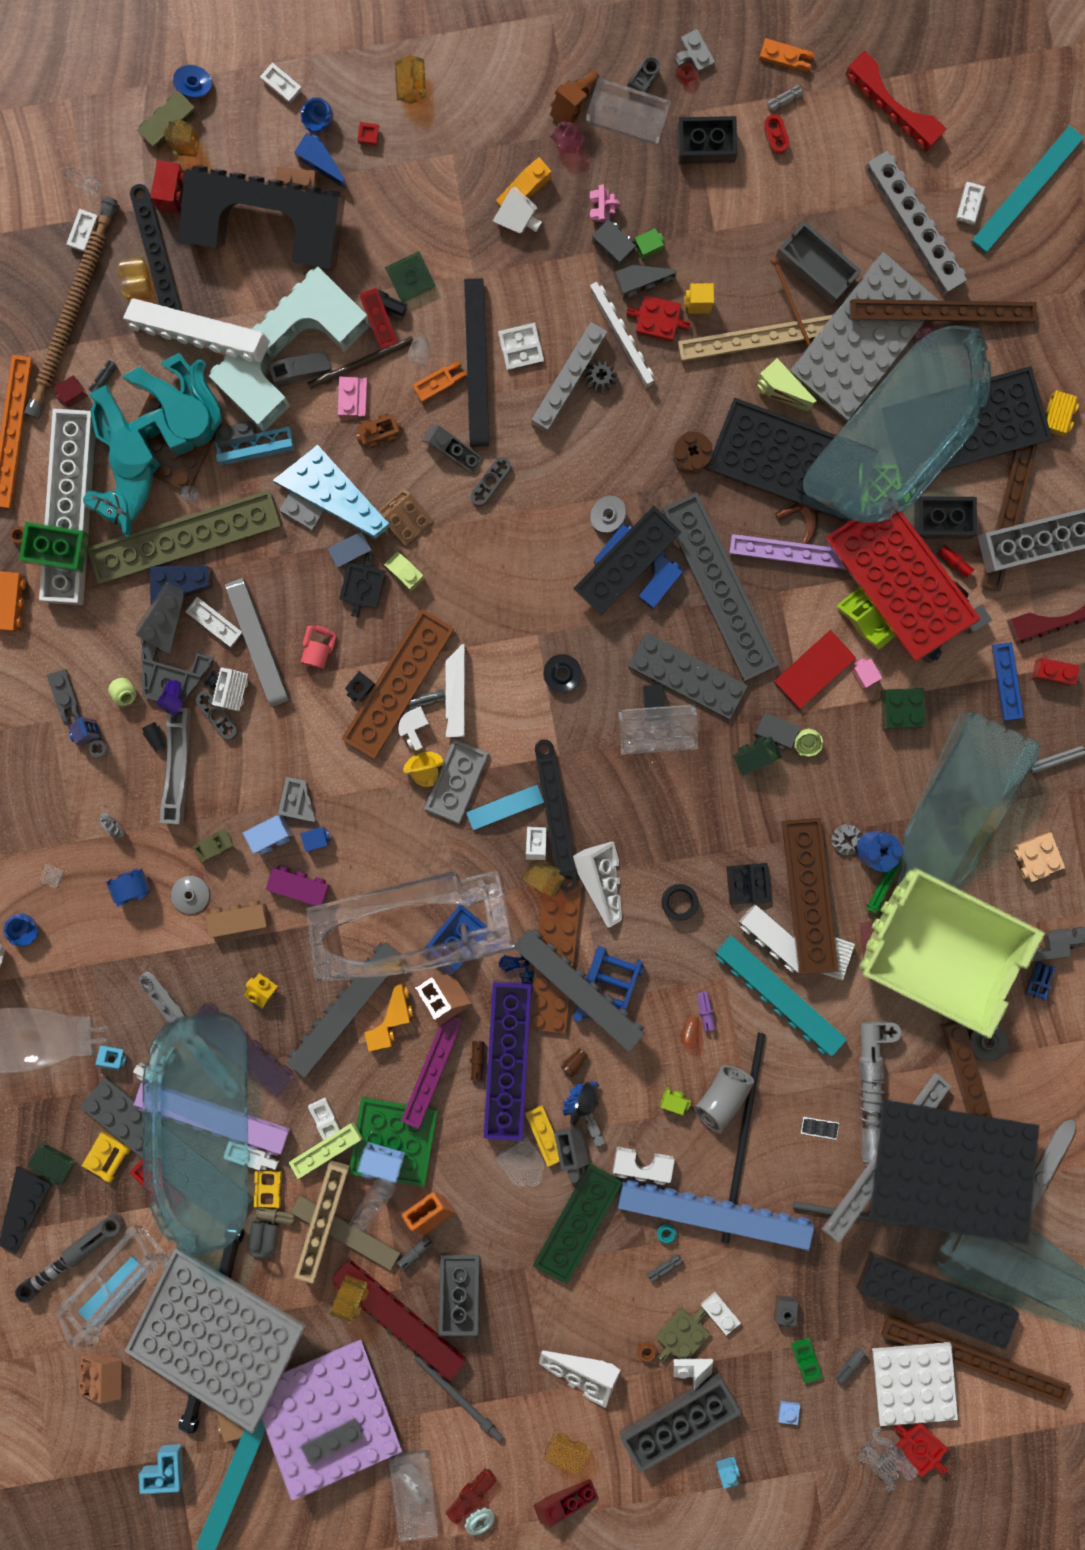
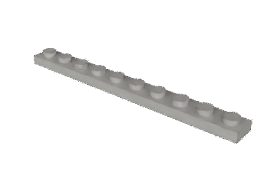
M934 1073L912 1104L936 1108L951 1088V1085L939 1074ZM876 1155L822 1228L827 1235L838 1243L872 1197Z

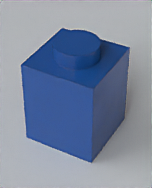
M325 827L300 833L305 852L330 845L331 835L329 830H325Z

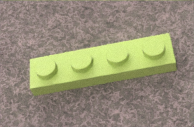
M354 1122L350 1123L291 1160L289 1164L297 1179H300L363 1138Z

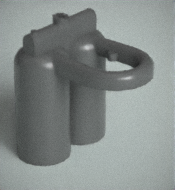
M252 1221L249 1240L251 1256L272 1258L276 1250L277 1223Z

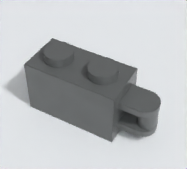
M582 1125L555 1131L554 1136L561 1171H568L571 1182L582 1180L585 1177L584 1166L589 1164Z

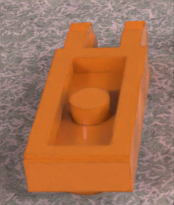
M765 38L759 59L790 69L809 72L812 65L808 62L798 61V59L814 60L815 54L809 50H801V48Z
M460 361L443 367L412 385L422 403L450 388L467 376L465 371L460 372L454 377H451L449 374L459 369L461 366Z

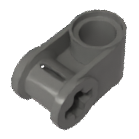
M654 57L645 59L637 72L630 78L627 87L635 89L643 98L659 76V61ZM652 66L656 70L653 72H649L646 68Z

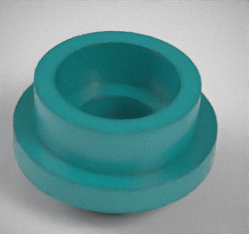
M663 1224L657 1230V1237L664 1244L672 1243L676 1238V1230L670 1224ZM665 1230L670 1231V1235L664 1236L663 1232Z

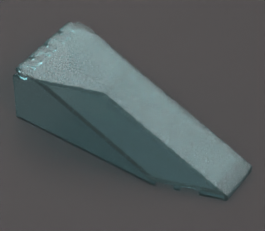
M970 711L959 714L904 833V852L901 856L902 864L898 885L905 878L909 870L918 869L956 888L976 866L1035 764L1040 753L1041 744L1028 737L1022 743L1023 735L1011 729H1008L1006 734H1003L1006 727L992 720L988 726H985L988 719Z

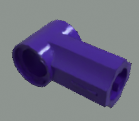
M169 680L165 684L164 691L156 703L157 706L172 716L178 713L183 704L180 700L182 693L181 683L177 680Z

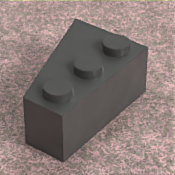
M166 581L139 622L136 636L170 654L184 591Z

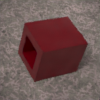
M74 375L54 386L57 391L55 394L60 404L64 403L68 407L88 396L80 381Z

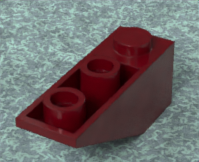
M589 1479L549 1495L533 1506L540 1524L551 1528L597 1499L598 1496L592 1481Z

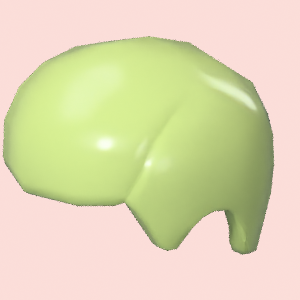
M810 728L801 730L794 741V748L800 756H815L823 747V739L820 733Z

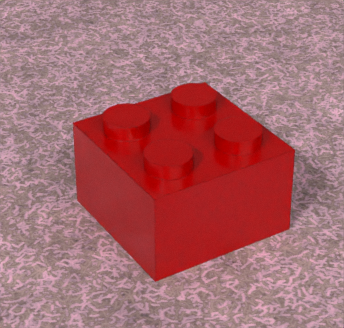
M157 160L150 198L158 211L181 215L185 171H183L178 163Z

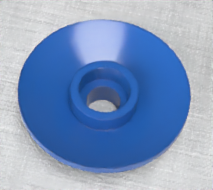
M182 66L173 75L174 87L183 96L200 98L205 96L211 89L212 81L210 75L199 66Z

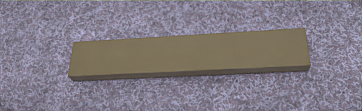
M300 1194L290 1213L311 1224L317 1203ZM334 1215L329 1232L330 1236L391 1270L400 1251L338 1215Z

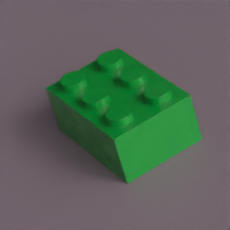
M25 522L19 560L25 564L83 573L89 534L81 530Z

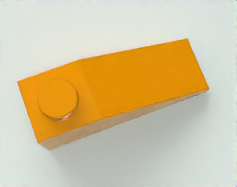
M538 157L520 173L498 197L496 202L501 207L513 187H517L529 199L551 180L552 171Z

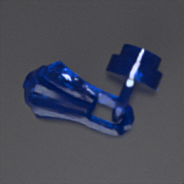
M504 955L500 958L498 965L501 970L508 972L513 969L524 968L525 972L519 973L521 982L533 981L534 972H528L530 962L525 957ZM525 960L524 964H519V961Z

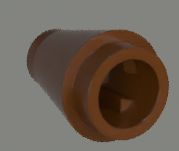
M579 1048L562 1062L563 1065L560 1068L570 1077L578 1074L588 1055Z

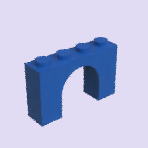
M622 524L596 556L593 563L597 564L632 527ZM664 552L652 563L654 568L653 578L638 596V599L652 610L682 574L681 566L675 561H668L665 558L666 554Z

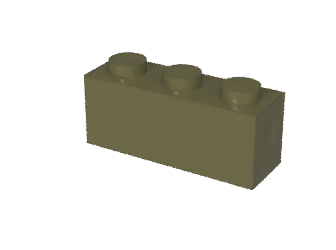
M178 91L176 94H172L162 107H158L148 120H144L137 130L148 145L158 153L198 113L195 107Z

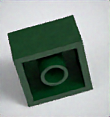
M924 688L886 689L881 691L883 729L926 727Z

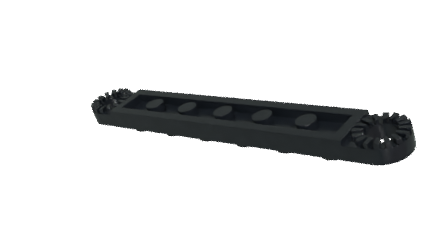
M136 184L130 190V197L159 305L182 311L156 213L150 198V192L145 185ZM139 190L145 192V196L142 199L135 198V194Z
M543 739L536 743L535 755L557 881L562 890L571 891L577 885V877L554 746L549 740ZM547 744L550 747L549 753L541 754L539 746ZM564 876L572 877L573 884L570 887L562 884Z

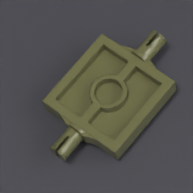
M680 1307L656 1334V1339L665 1347L658 1356L662 1362H665L671 1354L679 1359H689L709 1337L710 1332L700 1322L707 1314L704 1308L701 1307L695 1315H692Z

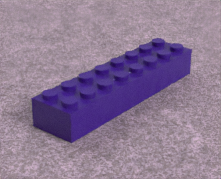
M493 980L484 1139L522 1141L532 983Z

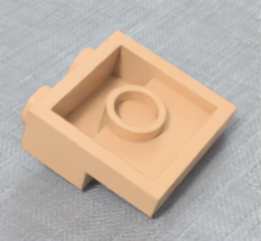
M1051 832L1014 845V856L1017 861H1020L1022 866L1020 869L1021 874L1028 882L1041 879L1065 868Z

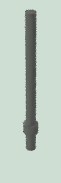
M793 1202V1209L820 1214L832 1215L837 1209ZM861 1212L857 1217L858 1220L883 1223L884 1226L893 1227V1225L902 1227L909 1226L905 1224L869 1219L870 1213Z
M421 1355L414 1359L480 1424L479 1427L484 1432H488L497 1442L503 1437L488 1418L485 1419L432 1366L424 1363Z

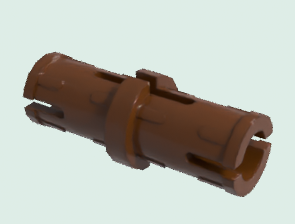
M472 1041L470 1080L476 1081V1073H478V1081L483 1080V1063H485L483 1058L484 1041H479L478 1049L477 1041Z

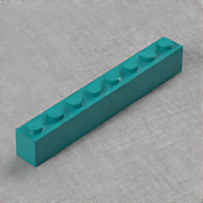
M729 935L715 950L718 954L716 958L723 965L728 963L732 967L730 971L738 978L742 976L747 981L744 984L752 991L757 989L761 993L759 997L767 1004L771 1002L776 1006L773 1010L781 1017L786 1015L790 1019L788 1023L797 1030L799 1027L804 1032L802 1036L810 1043L812 1041L818 1044L817 1049L824 1056L828 1053L832 1057L847 1039L732 935Z

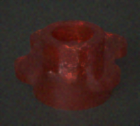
M687 62L681 68L676 69V76L680 77L683 85H688L691 80L697 79L698 72L695 71L690 62Z

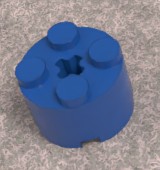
M877 830L869 831L862 835L857 844L859 861L866 867L882 872H889L899 863L904 852L899 840L894 835Z
M143 868L118 875L117 879L113 880L111 878L106 881L114 904L116 903L117 907L127 904L132 898L135 900L142 899L151 890Z

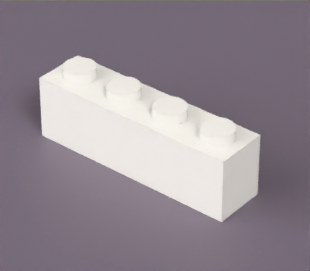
M754 904L740 919L739 922L742 924L740 928L748 935L750 933L754 934L757 937L755 941L763 948L765 945L771 949L769 953L777 960L781 958L785 961L784 966L790 972H798L795 939Z

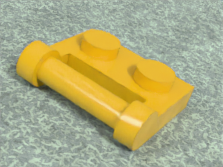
M102 1131L82 1166L102 1177L106 1182L112 1183L115 1178L114 1174L125 1155L129 1154L131 1149L123 1142ZM116 1147L119 1152L108 1171L103 1168Z

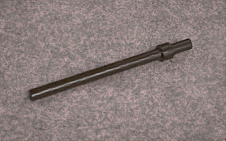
M410 336L399 341L397 344L374 352L330 373L327 371L321 374V377L309 381L308 385L310 389L324 383L327 385L335 378L414 344L413 337Z

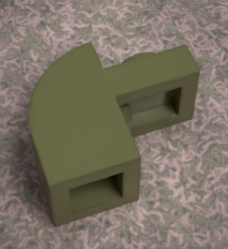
M224 828L214 835L199 841L192 848L201 864L233 848L232 838Z

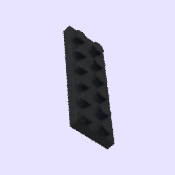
M653 505L573 590L601 616L681 534V531Z

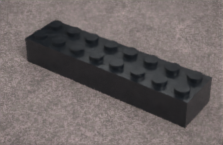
M872 1251L869 1252L856 1286L859 1292L1004 1350L1008 1346L1020 1314L1012 1306Z

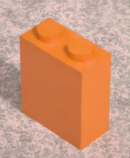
M432 1192L403 1213L402 1217L412 1232L425 1236L456 1212L445 1196Z

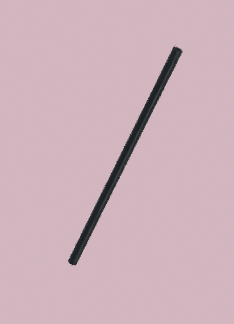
M758 1033L751 1069L754 1083L746 1098L729 1201L733 1202L734 1205H736L765 1040L764 1033ZM723 1232L722 1243L729 1244L731 1233Z

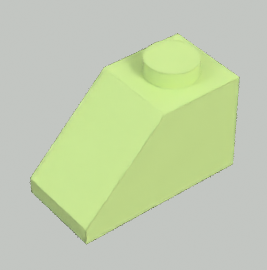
M398 551L384 564L411 592L425 579Z

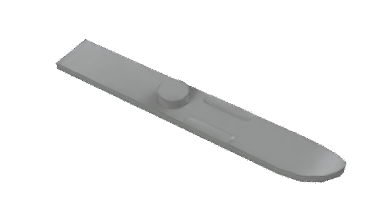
M1070 1119L1059 1125L1035 1168L1031 1215L1072 1140L1076 1128L1074 1120Z

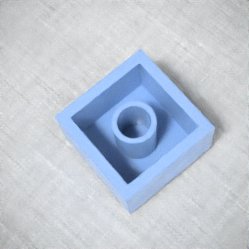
M277 815L243 832L253 854L259 853L260 855L272 851V846L274 845L282 846L290 842L289 838L293 836L283 815Z
M368 1142L364 1149L358 1172L367 1178H373V1176L381 1178L380 1181L384 1183H396L405 1152Z

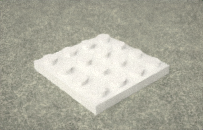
M950 1342L872 1348L880 1426L958 1420Z

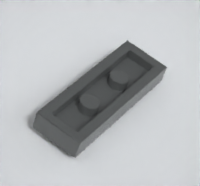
M353 1418L302 1444L301 1448L310 1465L363 1438L356 1419Z

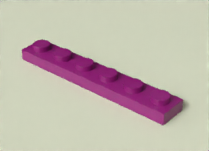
M454 1016L439 1026L401 1122L420 1129L463 1019Z

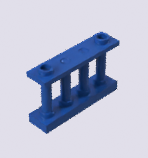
M597 945L586 980L590 983L592 981H602L627 990L623 1001L613 998L616 1001L614 1003L616 1007H622L626 1010L637 975L641 976L644 965H641L642 960L637 959L636 964H632L607 955L605 947ZM606 962L632 971L630 982L628 983L602 974L599 971L600 964ZM577 1005L573 1020L581 1022L582 1018H591Z

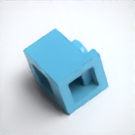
M100 1045L96 1067L119 1071L120 1066L124 1067L126 1055H123V1049ZM114 1057L115 1062L109 1063L108 1058Z
M735 1457L716 1461L723 1488L738 1485L737 1477L740 1474Z

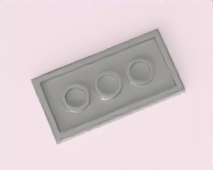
M453 739L444 760V765L441 767L437 781L424 809L460 824L489 753Z

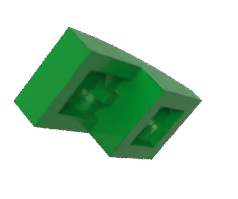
M810 1338L791 1343L804 1384L823 1378Z

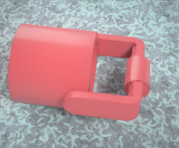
M319 625L308 626L303 640V646L305 647L301 663L325 669L328 654H331L336 634L329 631L328 628ZM312 630L325 636L329 635L328 645L310 641Z

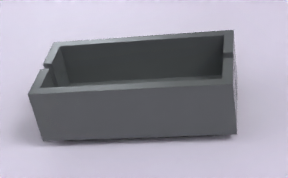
M805 221L784 242L776 254L779 260L832 306L854 283L862 271Z

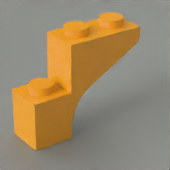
M403 983L397 984L394 987L383 1023L376 1028L364 1032L368 1051L391 1047L393 1045L392 1041H395L393 1029L390 1030L389 1027L410 1023L411 1017H413L412 1006H408L407 998H409V992Z

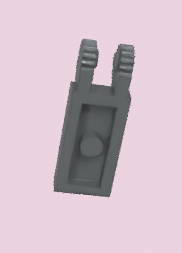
M66 669L47 675L64 725L70 724V719L66 710L72 709L75 720L81 717Z

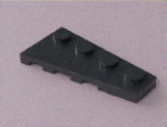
M20 1166L16 1167L0 1235V1246L14 1254L18 1252L53 1184Z

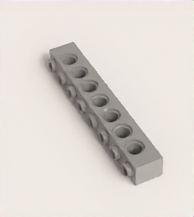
M885 151L870 160L864 170L942 296L945 297L963 286L967 281L966 272L958 266L956 256L947 248L945 238L937 232L936 224L932 219H929L925 206L919 203L915 190L906 182V175L898 169L894 156ZM883 173H890L891 178L885 177ZM893 188H898L901 194L895 193ZM903 204H908L911 210H906ZM913 220H918L921 226H916ZM923 236L929 237L931 242L924 241ZM933 252L939 253L941 258H935ZM944 268L949 269L950 272H951V275L945 274L944 271H943V269H944Z

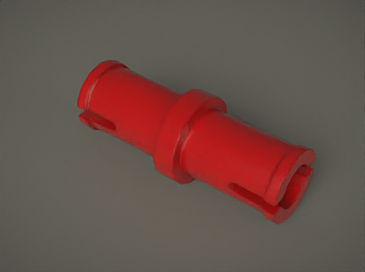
M946 544L937 553L951 564V568L954 567L965 578L974 571V568L967 564L961 555L958 556Z

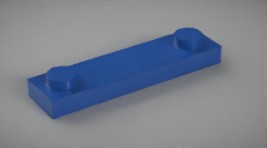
M1012 642L992 645L1002 719L1006 721L1024 718Z

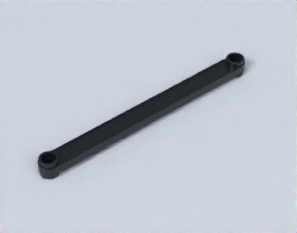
M228 1225L225 1230L224 1239L226 1244L219 1269L220 1273L230 1279L238 1246L243 1241L245 1229L237 1225ZM190 1393L185 1414L182 1415L179 1421L178 1429L188 1434H194L200 1422L197 1416L201 1400Z

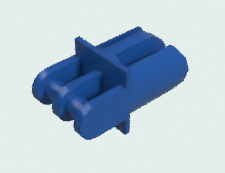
M1037 961L1031 979L1027 980L1029 982L1025 995L1031 994L1033 998L1039 997L1041 1001H1045L1048 991L1051 989L1049 985L1056 967L1042 965L1040 961ZM1033 983L1036 984L1035 990L1032 989ZM1041 986L1044 987L1043 992H1039L1040 989H1041Z

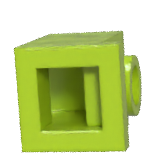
M666 1087L660 1107L683 1115L684 1111H688L691 1100L684 1097V1093L676 1090L672 1093L670 1088Z

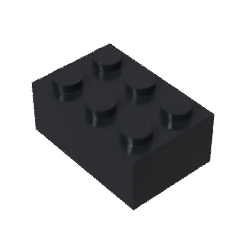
M736 116L679 117L677 125L678 164L735 163L737 157Z
M919 496L914 500V529L922 539H972L977 535V497Z

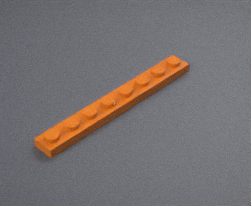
M12 355L0 433V508L11 509L25 418L24 411L27 404L33 363L31 357Z

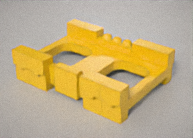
M255 1170L254 1183H256V1194H254V1207H281L282 1194H280V1183H282L283 1170ZM262 1174H273L274 1184H262ZM272 1193L273 1204H262L261 1194Z

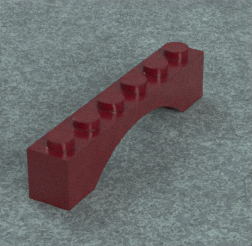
M1085 605L1076 612L1062 617H1045L1029 612L1007 620L1014 642L1021 641L1022 644L1033 640L1032 636L1038 634L1039 637L1051 634V629L1057 628V631L1068 628V623L1075 622V625L1085 622Z

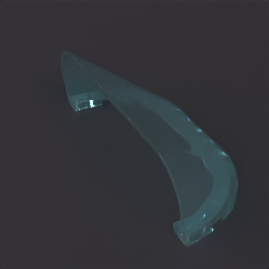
M948 326L933 331L913 345L809 467L803 480L805 493L848 518L866 523L891 519V515L898 511L903 512L909 508L971 436L980 421L977 418L980 409L986 406L991 381V363L986 360L985 351L988 347L980 329Z
M211 1013L182 1016L164 1025L157 1033L148 1051L152 1054L150 1063H146L144 1066L143 1177L145 1190H150L153 1202L149 1203L151 1212L168 1241L174 1240L179 1251L190 1256H196L216 1251L229 1245L240 1233L247 1216V1040L240 1023L228 1014Z

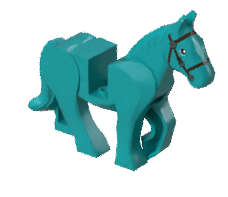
M177 353L161 362V365L166 370L179 377L181 383L180 391L167 382L150 375L141 366L123 375L122 377L127 383L152 394L163 407L145 414L131 423L127 422L111 389L107 385L88 394L94 400L91 408V417L95 435L102 442L110 446L109 460L116 481V490L106 493L88 491L83 497V502L88 509L111 523L121 526L122 534L125 537H130L132 522L143 509L150 494L153 473L161 466L147 438L156 437L160 434L159 431H161L170 449L179 456L194 450V447L208 443L222 421L221 407L205 380L204 369L206 363L203 360H196L190 366L182 355Z

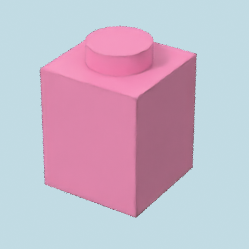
M862 658L855 662L856 667L851 669L862 689L882 679L871 658L868 660Z

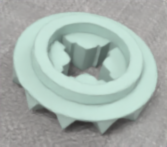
M485 1507L482 1510L477 1509L475 1513H471V1517L466 1519L467 1523L464 1525L466 1531L470 1535H478L485 1532L493 1524L495 1516L491 1509H486Z

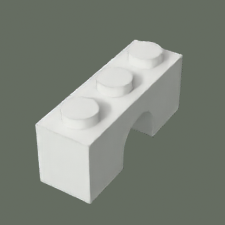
M616 1146L612 1170L613 1173H616L617 1177L627 1178L628 1176H633L639 1181L651 1179L654 1180V1183L665 1185L666 1182L671 1183L674 1166L673 1156L654 1153L652 1163L642 1167L635 1162L636 1151L634 1149Z

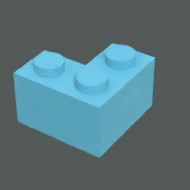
M182 1444L162 1445L158 1452V1465H148L142 1468L139 1473L140 1494L180 1491L184 1484Z

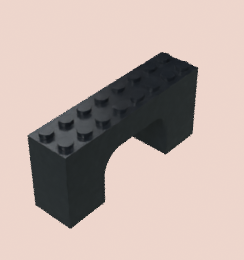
M192 165L190 169H185L178 241L212 248L225 246L229 212L236 204H243L280 211L290 217L295 227L292 263L332 269L337 266L345 196L340 195L341 192L336 190L321 192L322 188L310 186L305 189L302 188L303 184L299 183L283 185L284 181L272 179L267 182L265 177L249 176V178H246L244 173L234 172L227 174V170L215 168L208 171L207 166Z

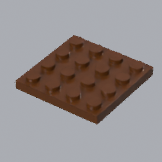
M149 394L138 418L163 408L159 400L152 394ZM159 431L160 434L156 437H148L147 440L161 464L153 473V477L189 493L216 434L205 445L194 447V450L179 456L170 449L161 431Z

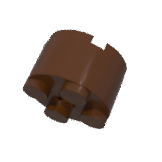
M690 431L683 434L677 440L673 450V460L676 467L686 474H695L703 471L712 457V443L705 435L699 432ZM694 450L695 454L693 456H690V452Z

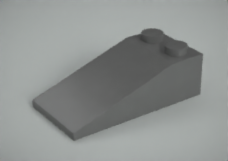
M479 1255L440 1256L439 1337L479 1338Z

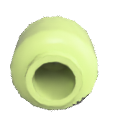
M117 678L109 685V695L114 703L119 706L131 704L137 696L136 689L131 681L126 678Z

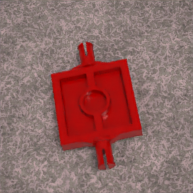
M644 295L643 303L639 310L628 307L626 316L637 318L636 334L671 342L677 328L689 330L691 323L680 320L681 303Z
M920 1422L915 1423L907 1431L900 1424L897 1427L894 1426V1430L901 1438L893 1448L917 1474L923 1477L929 1470L935 1468L941 1475H945L948 1469L940 1463V1460L948 1451L946 1445Z

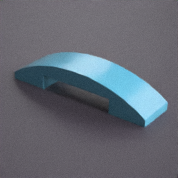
M538 785L466 812L472 829L475 830L544 803Z
M132 1256L87 1301L78 1313L92 1325L132 1285L146 1268Z

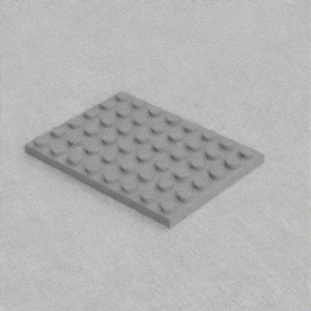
M176 1247L124 1352L252 1433L256 1430L306 1325L183 1249Z

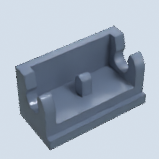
M362 531L327 548L337 567L371 551Z

